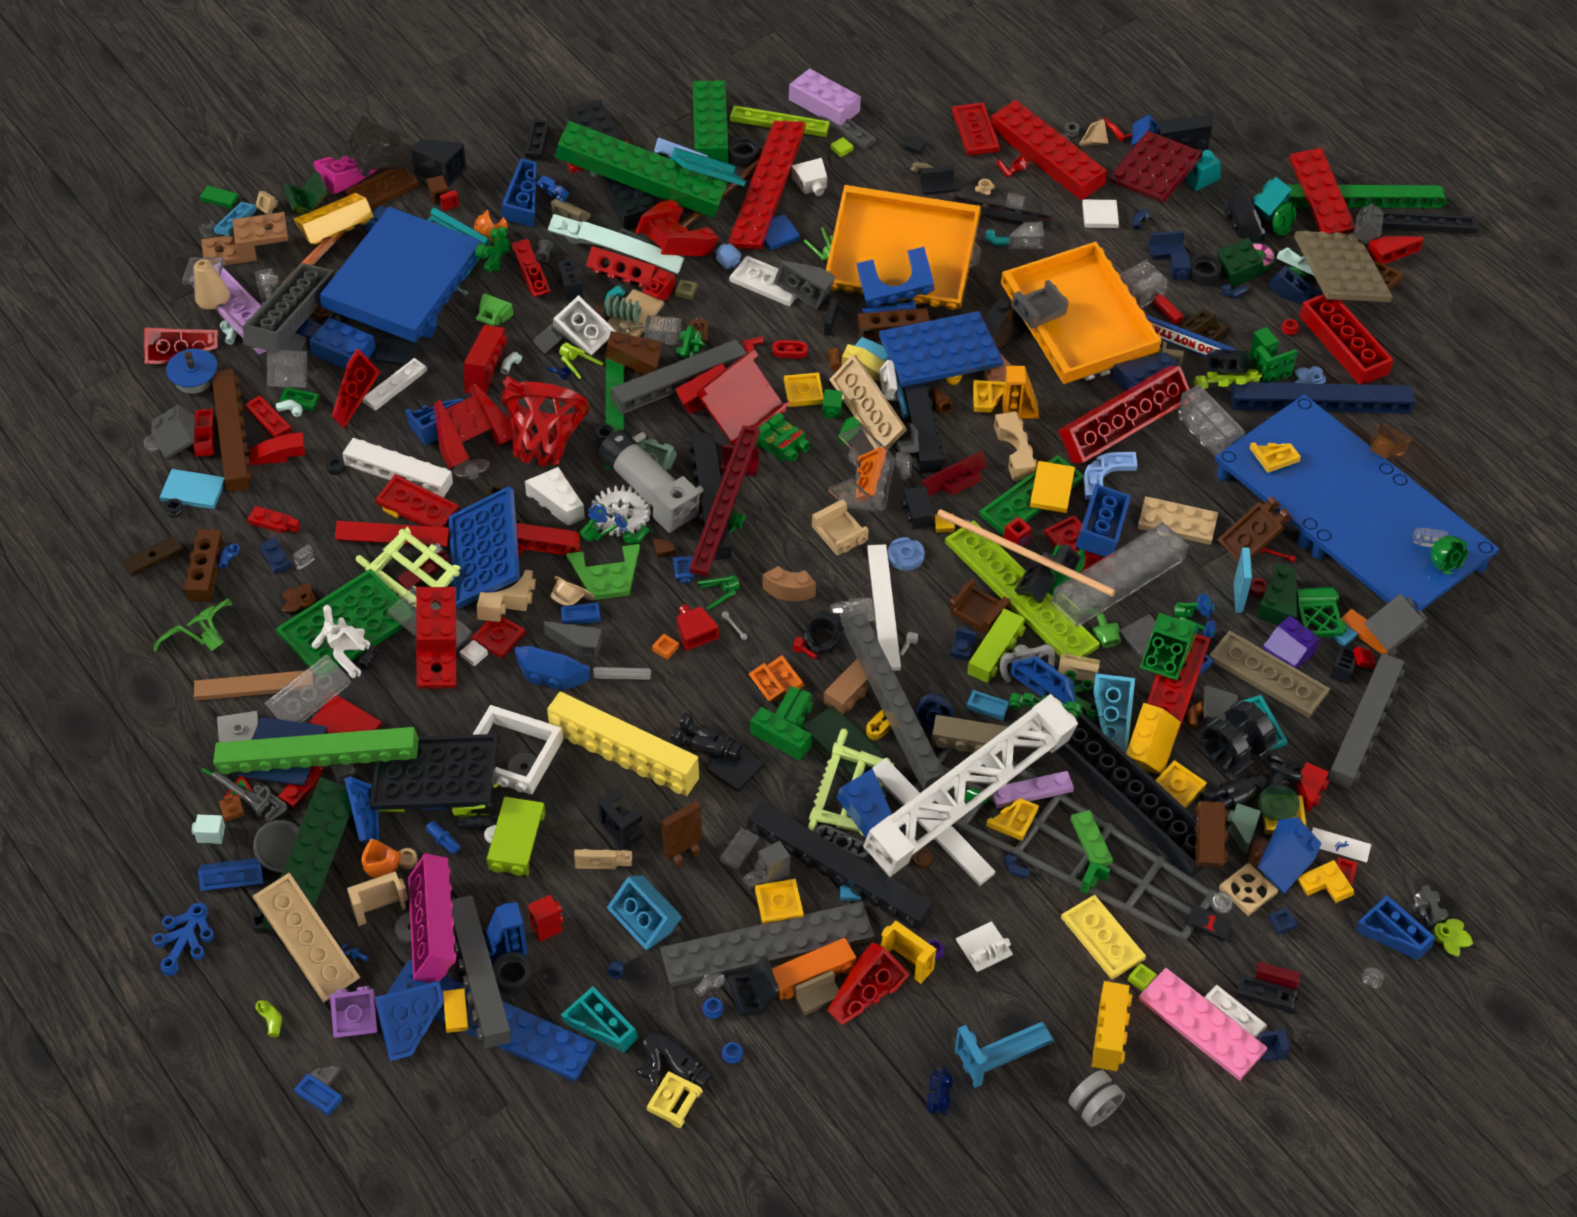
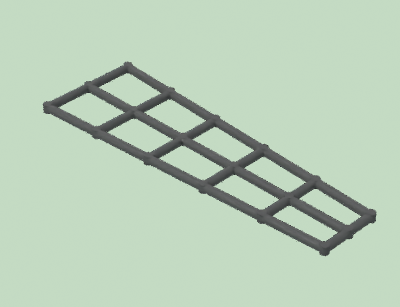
M943 748L937 756L945 774L951 769L944 766L942 762L953 750L950 748ZM1012 761V765L1015 767L1017 764ZM1026 769L1019 773L1026 780L1037 778ZM917 781L914 787L920 792L922 788ZM966 782L965 787L968 789L985 790L976 783ZM990 795L988 800L993 802L992 796ZM1066 795L1053 796L1038 818L1034 817L1031 823L1032 826L1027 831L1023 841L1020 840L1016 847L969 824L983 806V802L969 811L962 820L959 819L952 824L958 827L959 830L966 831L1007 853L1016 854L1017 858L1067 882L1069 886L1081 889L1082 881L1078 878L1089 864L1082 844L1044 823L1059 802H1062L1077 813L1088 811ZM1092 813L1097 826L1103 829L1101 835L1104 841L1111 834L1154 862L1143 880L1115 863L1106 866L1110 868V871L1138 886L1126 903L1097 888L1091 887L1088 894L1096 895L1098 899L1122 910L1124 914H1130L1185 943L1194 928L1187 925L1183 931H1180L1134 908V905L1143 892L1147 891L1189 915L1191 907L1150 884L1161 867L1206 896L1200 905L1201 908L1208 910L1216 899L1217 892L1207 888L1167 862L1164 857L1158 856L1115 828L1112 823H1107ZM1038 830L1045 832L1084 855L1071 875L1023 852Z

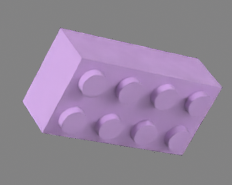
M810 68L789 84L790 101L819 117L820 115L841 126L846 123L847 118L850 120L860 112L861 96Z

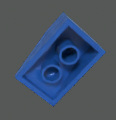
M1298 817L1279 820L1259 862L1258 869L1281 893H1285L1314 861L1322 843Z

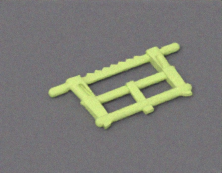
M408 527L405 530L400 529L399 535L382 549L383 552L371 564L361 555L356 556V561L366 571L371 568L391 590L393 589L395 594L398 593L399 598L403 597L404 602L408 601L409 606L414 605L415 608L416 597L382 571L392 558L431 587H447L454 577L459 576V569H461L460 566H452L436 554L437 548L431 544L428 548L412 536ZM406 541L423 553L414 563L398 552ZM429 558L446 570L437 581L419 568Z
M841 729L837 743H834L832 758L827 761L828 766L825 768L826 773L823 774L824 779L820 781L822 785L818 788L820 792L816 794L818 798L814 800L816 806L813 807L810 814L808 828L815 832L817 822L836 825V828L857 831L864 836L854 821L849 818V814L844 808L841 815L823 810L840 758L857 763L852 780L863 774L865 765L874 767L883 760L862 750L858 752L843 746L848 734L847 729Z

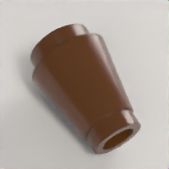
M939 389L932 391L931 397L936 410L942 414L949 413L953 408L952 400Z

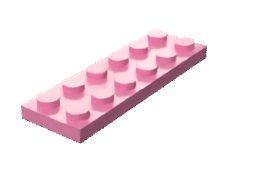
M1167 968L1156 977L1138 998L1140 1002L1239 1081L1267 1051V1047Z

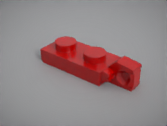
M255 506L247 518L250 525L278 533H283V531L286 532L287 530L298 533L301 528L299 520L294 519L292 516Z
M312 766L304 786L288 784L278 795V798L288 806L296 809L317 786L325 766Z

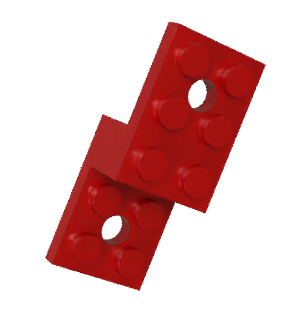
M416 587L417 689L456 688L455 587ZM439 603L441 608L437 610L432 609L431 604ZM437 665L440 666L442 670L438 673H435L431 670V668Z

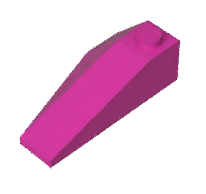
M377 154L358 155L357 159L343 156L342 160H333V157L316 160L313 164L316 171L320 172L327 190L337 194L387 165V161Z

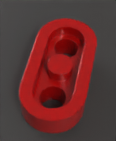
M778 340L773 343L772 352L778 358L801 359L807 356L808 346L803 341Z

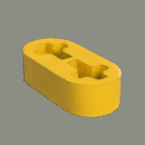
M883 710L867 724L866 735L871 740L881 739L891 729L888 720L884 721L885 714Z

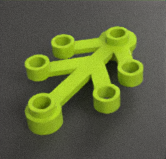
M1250 369L1241 374L1207 372L1208 379H1206V376L1195 377L1194 388L1206 389L1208 388V383L1218 382L1220 387L1229 386L1234 381L1239 385L1246 384L1247 382H1259L1262 373L1258 372L1257 369Z

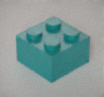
M1277 177L1273 180L1269 179L1264 186L1262 194L1259 192L1253 199L1252 204L1258 216L1268 223L1274 216L1278 206L1289 198L1292 189Z

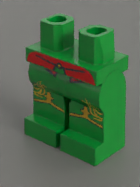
M780 412L768 420V423L766 422L758 428L760 429V435L757 445L773 456L778 457V460L781 462L785 459L793 462L798 457V449L805 453L810 448V442L805 439V432L801 429L799 430L796 426H792L784 419V415Z

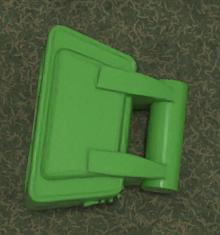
M483 294L476 321L490 326H497L514 315L512 304L491 295Z

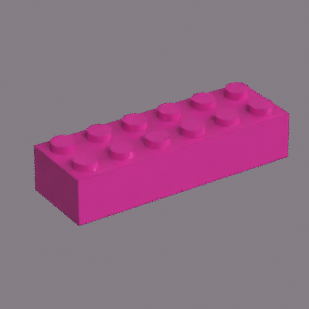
M424 853L409 875L408 887L413 980L432 983L440 982L442 977L446 976L448 969L456 961V952H454V918H452L451 912L453 901H451L450 897L452 885L449 882L451 869L448 867V858Z

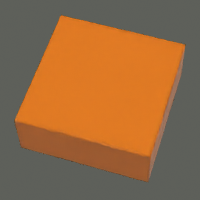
M665 634L652 645V651L667 660L679 648V642Z

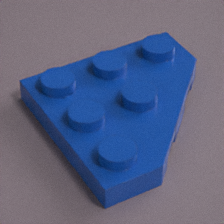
M439 981L375 997L389 1061L412 1056L418 1043L444 1003Z

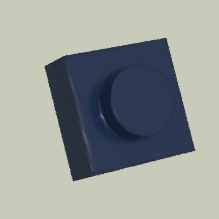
M1288 907L1271 913L1268 916V920L1277 935L1297 928L1298 924Z

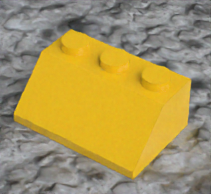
M1143 703L1126 754L1144 771L1161 775L1166 769L1181 722L1164 709Z

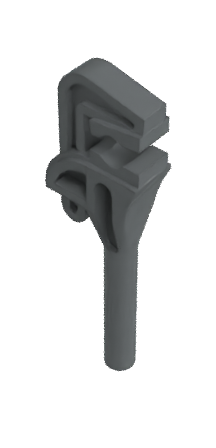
M218 771L212 773L211 777L242 797L258 817L262 818L271 805V810L265 815L266 822L279 820L287 814L286 803L273 795L267 785L264 787L256 785L254 786V792H248Z

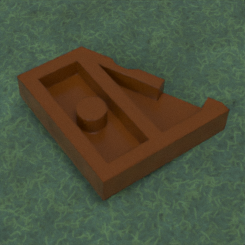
M1375 261L1374 264L1389 291L1404 279V273Z

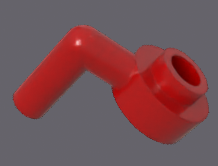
M1025 155L1018 157L1012 162L1009 169L1001 159L996 161L995 164L1004 176L1008 178L1018 170L1021 172L1026 169L1028 159Z
M763 337L743 341L742 345L746 353L754 350V345L763 344Z

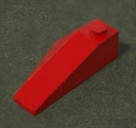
M872 942L858 958L827 1011L840 1025H843L861 1014L863 1009L871 1004L878 1003L888 993L892 994L910 974L883 946Z

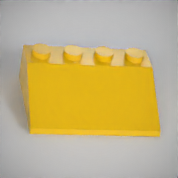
M354 193L296 217L294 221L307 242L315 245L323 242V238L328 236L332 238L339 235L338 232L342 230L349 231L354 229L356 224H366L374 216L367 199Z

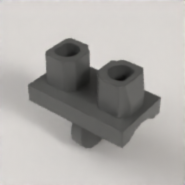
M1424 885L1421 891L1413 896L1415 904L1411 907L1414 914H1421L1428 929L1433 928L1437 923L1444 922L1448 917L1447 910L1439 908L1437 904L1440 901L1438 892L1431 891L1429 885Z

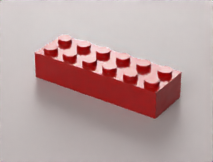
M1322 294L1303 302L1299 317L1358 384L1365 385L1390 374L1394 359L1341 300L1326 299L1325 295Z

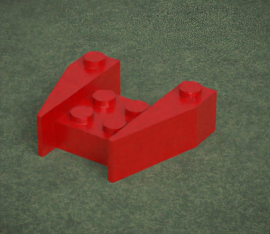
M675 200L662 201L641 216L635 233H644L662 248V255L712 254L719 238L712 229L707 227L688 231L687 228L681 226L678 222L683 208Z
M476 384L468 388L472 397L445 409L441 400L434 403L440 452L448 469L469 459L462 443L486 431L490 432L497 447L513 439L510 419Z

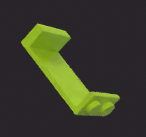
M504 797L487 856L488 870L497 873H512L516 876H529L530 856L540 820H544L545 817L544 803Z

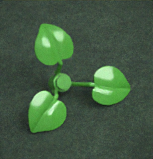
M226 599L217 606L208 607L187 624L190 627L198 621L205 630L201 634L203 639L178 625L167 631L157 640L154 645V651L156 652L161 641L171 634L183 631L199 641L201 645L205 643L212 652L224 641L217 634L218 632L211 619L217 610L232 605L231 600ZM207 619L211 629H208L202 620Z

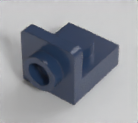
M957 628L950 656L969 661L975 644L976 632Z

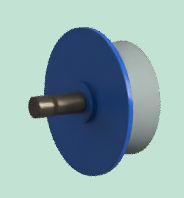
M202 349L181 351L174 355L166 366L169 380L179 390L190 394L200 393L208 389L213 384L212 378L217 371L215 357Z

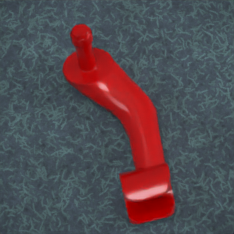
M1105 117L1106 128L1109 127L1118 140L1124 142V138L1132 137L1130 133L1124 135L1116 124L1108 121V117Z

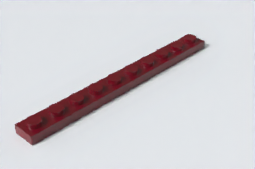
M742 425L689 567V573L706 577L709 575L760 435V429Z

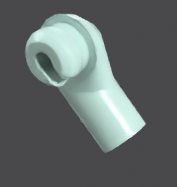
M293 400L276 403L278 412L290 410L295 417L302 415V406Z

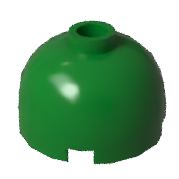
M1444 536L1438 539L1431 547L1430 559L1433 566L1446 575L1452 574L1453 572L1450 570L1455 567L1459 569L1465 562L1469 551L1466 549L1468 543L1456 536Z

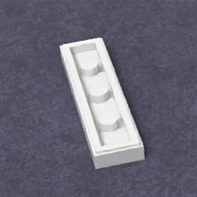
M413 358L409 363L366 394L363 402L376 411L427 372V366Z

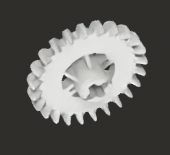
M615 485L614 492L610 491L608 487L607 495L601 491V498L596 495V502L592 501V503L598 504L599 502L604 504L607 508V513L613 516L612 519L606 516L608 519L606 523H597L595 521L602 531L616 524L614 514H620L626 518L628 522L626 527L632 534H634V530L638 531L643 525L646 526V522L650 520L651 505L641 495L639 496L637 491L632 493L631 486L628 491H625V487L622 485L621 491H618ZM617 527L610 531L609 535L616 533L617 536H620L624 531Z

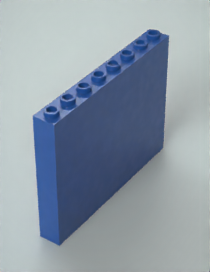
M388 207L320 294L321 307L416 343L424 335L428 325L432 324L434 317L441 312L442 306L449 301L451 294L458 289L459 283L466 278L468 271L473 269L478 259L475 256L476 247L479 243L482 244V241Z

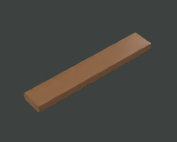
M313 670L194 681L195 701L314 690Z

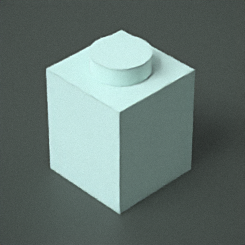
M197 814L196 822L192 824V834L195 835L197 843L222 844L225 831L223 817L220 815Z

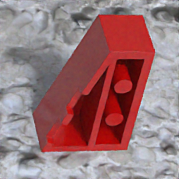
M723 363L675 389L689 414L706 409L696 392L726 369Z

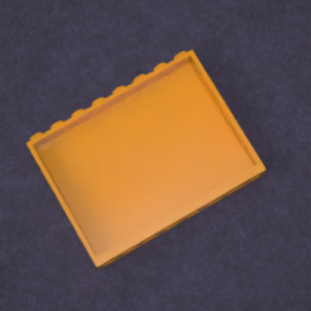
M844 185L826 271L835 276L830 290L836 291L840 289L847 293L858 292L864 295L856 263L871 259L874 260L877 275L881 282L888 286L902 285L908 281L912 273L907 251L925 247L935 291L928 295L920 294L911 299L904 298L898 301L914 300L915 304L926 303L932 307L944 306L950 310L961 309L981 214L980 206Z
M1097 242L1002 272L1001 285L1011 301L1013 300L1014 293L1020 291L1025 296L1043 288L1047 280H1050L1060 293L1067 298L1069 304L1066 315L1033 329L1028 326L1063 384L1113 368L1114 364L1143 358L1159 352L1160 344L1162 343L1160 335L1156 334L1152 323L1147 320L1143 309L1139 308L1135 297L1130 294L1127 285L1122 282L1120 274L1115 271L1112 262L1107 259L1103 248L1099 247Z

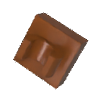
M230 795L224 797L225 800L219 801L225 822L245 816L239 796L233 797Z

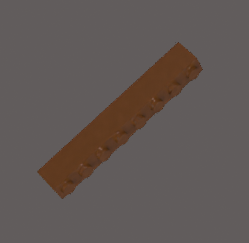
M233 369L216 371L212 378L227 491L250 489L249 481H252L251 470L247 469L251 465L249 456L245 454L249 453L247 442H244L247 439L245 428L242 429V426H245L244 416L240 415L243 412L242 402L238 401V399H242L240 388L237 389V386H240L239 377L234 375Z

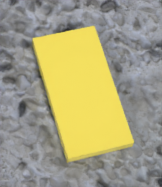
M1096 895L1091 896L1061 915V919L1112 980L1146 959V955Z

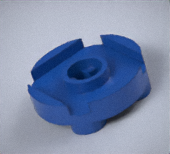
M542 175L536 183L540 188L545 189L544 193L551 198L555 196L557 200L565 203L569 196V193L561 185H556L554 180L545 175Z

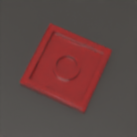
M501 616L500 622L486 621L471 637V641H476L487 651L503 659L526 634L524 628Z

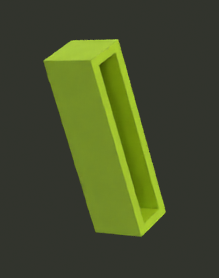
M1003 609L969 661L967 674L986 683H989L992 677L995 678L999 672L1002 656L1008 653L1009 650H1013L1018 636L1022 637L1026 629L1024 626L1025 618L1007 609Z

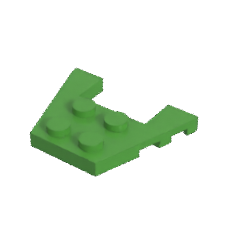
M639 544L622 546L625 562L586 567L583 552L567 553L566 557L568 563L573 567L574 573L581 580L584 589L593 594V600L629 596L640 552Z

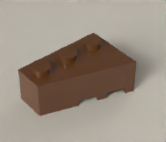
M611 331L607 343L606 358L624 365V367L628 366L634 369L635 373L639 375L641 373L646 375L658 370L663 342Z
M1200 801L1194 810V817H1197V826H1195V833H1197V843H1195L1196 867L1222 868L1224 862L1228 860V850H1224L1225 842L1228 841V829H1225V822L1228 821V809H1225V803Z

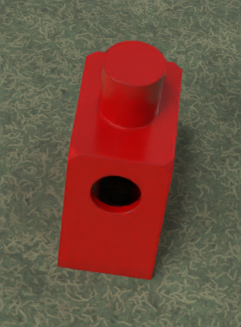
M686 604L679 608L680 615L677 616V629L685 651L719 638L718 625L702 607L691 610L690 606Z

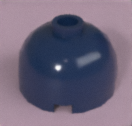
M937 692L923 695L917 701L914 710L922 729L932 733L936 715L954 718L951 701L943 694Z

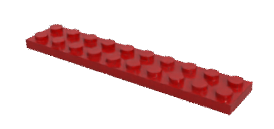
M804 121L773 122L728 244H732L735 248L743 249L762 248L806 129Z

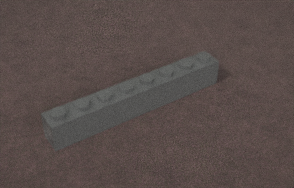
M737 340L727 342L721 346L711 348L708 351L611 388V401L622 415L677 393L676 388L723 363L725 368H728L745 355L746 351Z
M1385 653L1381 654L1328 777L1329 781L1351 789L1353 782H1358L1361 772L1358 770L1360 767L1364 768L1368 759L1365 754L1366 752L1370 753L1374 742L1371 740L1372 738H1377L1380 731L1378 724H1383L1387 713L1384 710L1385 708L1389 709L1393 698L1390 696L1391 694L1395 695L1399 684L1396 682L1403 678L1405 669H1402L1405 661Z
M473 896L451 899L453 901L451 912L452 918H454L453 935H455L456 941L454 943V951L456 955H460V959H458L460 972L464 971L465 976H462L464 988L469 989V993H467L469 1006L473 1005L474 1007L472 1018L473 1022L478 1023L479 1028H476L478 1040L483 1041L485 1049L509 1044L510 1028Z

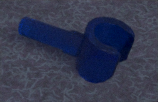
M568 366L562 367L561 370L547 367V371L559 374L562 380H566L568 375L571 374V369Z

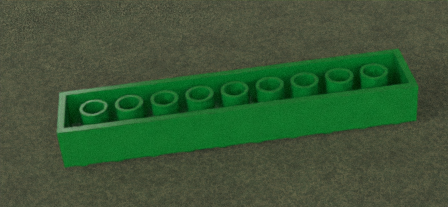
M568 121L555 155L557 159L662 199L675 200L678 205L712 218L716 215L728 181L685 169L674 160L572 121Z

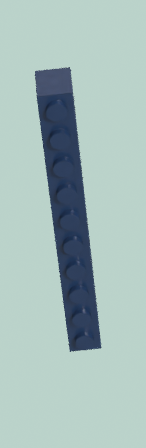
M1233 382L1230 392L1232 410L1281 411L1304 394L1326 412L1411 414L1415 403L1413 388L1407 385L1247 382L1246 384L1239 385Z

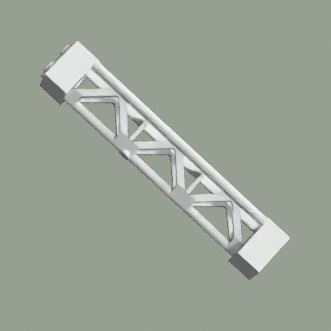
M1050 694L931 786L869 830L863 847L888 876L891 877L909 863L914 853L999 788L1004 787L1012 778L1046 752L1050 751L1053 753L1069 741L1078 724L1075 717L1064 709L1060 700ZM1019 737H1025V738L1037 739V740H1040V741L1020 740V739H1018V738H1019ZM1014 746L1038 748L1013 767ZM1000 751H1002V763L996 756ZM971 773H977V774H983V775H989V776H995V777L975 776V775H970V774H971ZM966 782L991 784L965 804ZM953 787L955 789L954 800L948 793ZM923 810H929V811H935V812H941V813L922 812V811H923ZM917 819L943 821L918 841L915 840ZM904 824H906V835L899 830Z

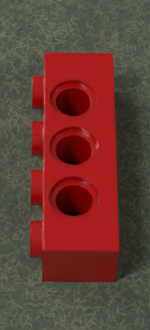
M593 246L591 247L586 264L587 267L591 268L592 272L601 274V271L607 273L606 276L614 279L617 276L623 277L622 281L630 284L633 281L639 282L638 286L643 288L660 269L658 266ZM608 259L609 266L605 268L604 262ZM624 264L625 270L621 273L620 266ZM640 269L641 275L637 278L635 273L636 270Z

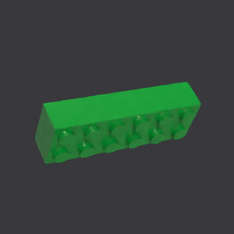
M725 80L693 81L695 151L707 155L709 158L728 163Z

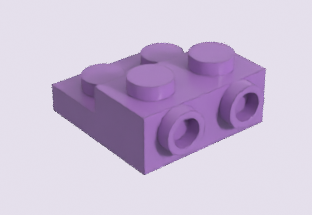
M370 986L358 987L357 991L348 992V989L335 990V994H330L334 1038L378 1033L374 989H370Z

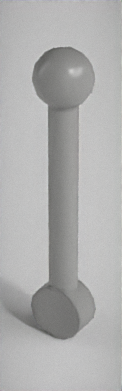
M722 612V619L727 620L740 635L741 640H746L747 634L743 633L730 619L728 612Z

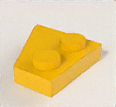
M974 380V412L992 413L1003 396L1004 382Z
M1250 443V450L1267 473L1300 462L1301 456L1292 444L1268 443L1267 446H1257L1256 443Z
M1019 798L1010 807L1001 810L999 815L993 819L989 818L986 826L1023 841L1039 809V805Z

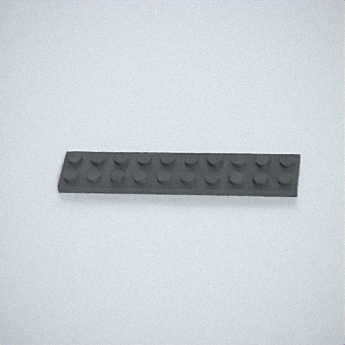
M862 901L805 914L804 917L769 922L660 947V952L669 985L674 987L752 969L761 957H767L770 964L796 959L844 937L850 946L874 941V934Z

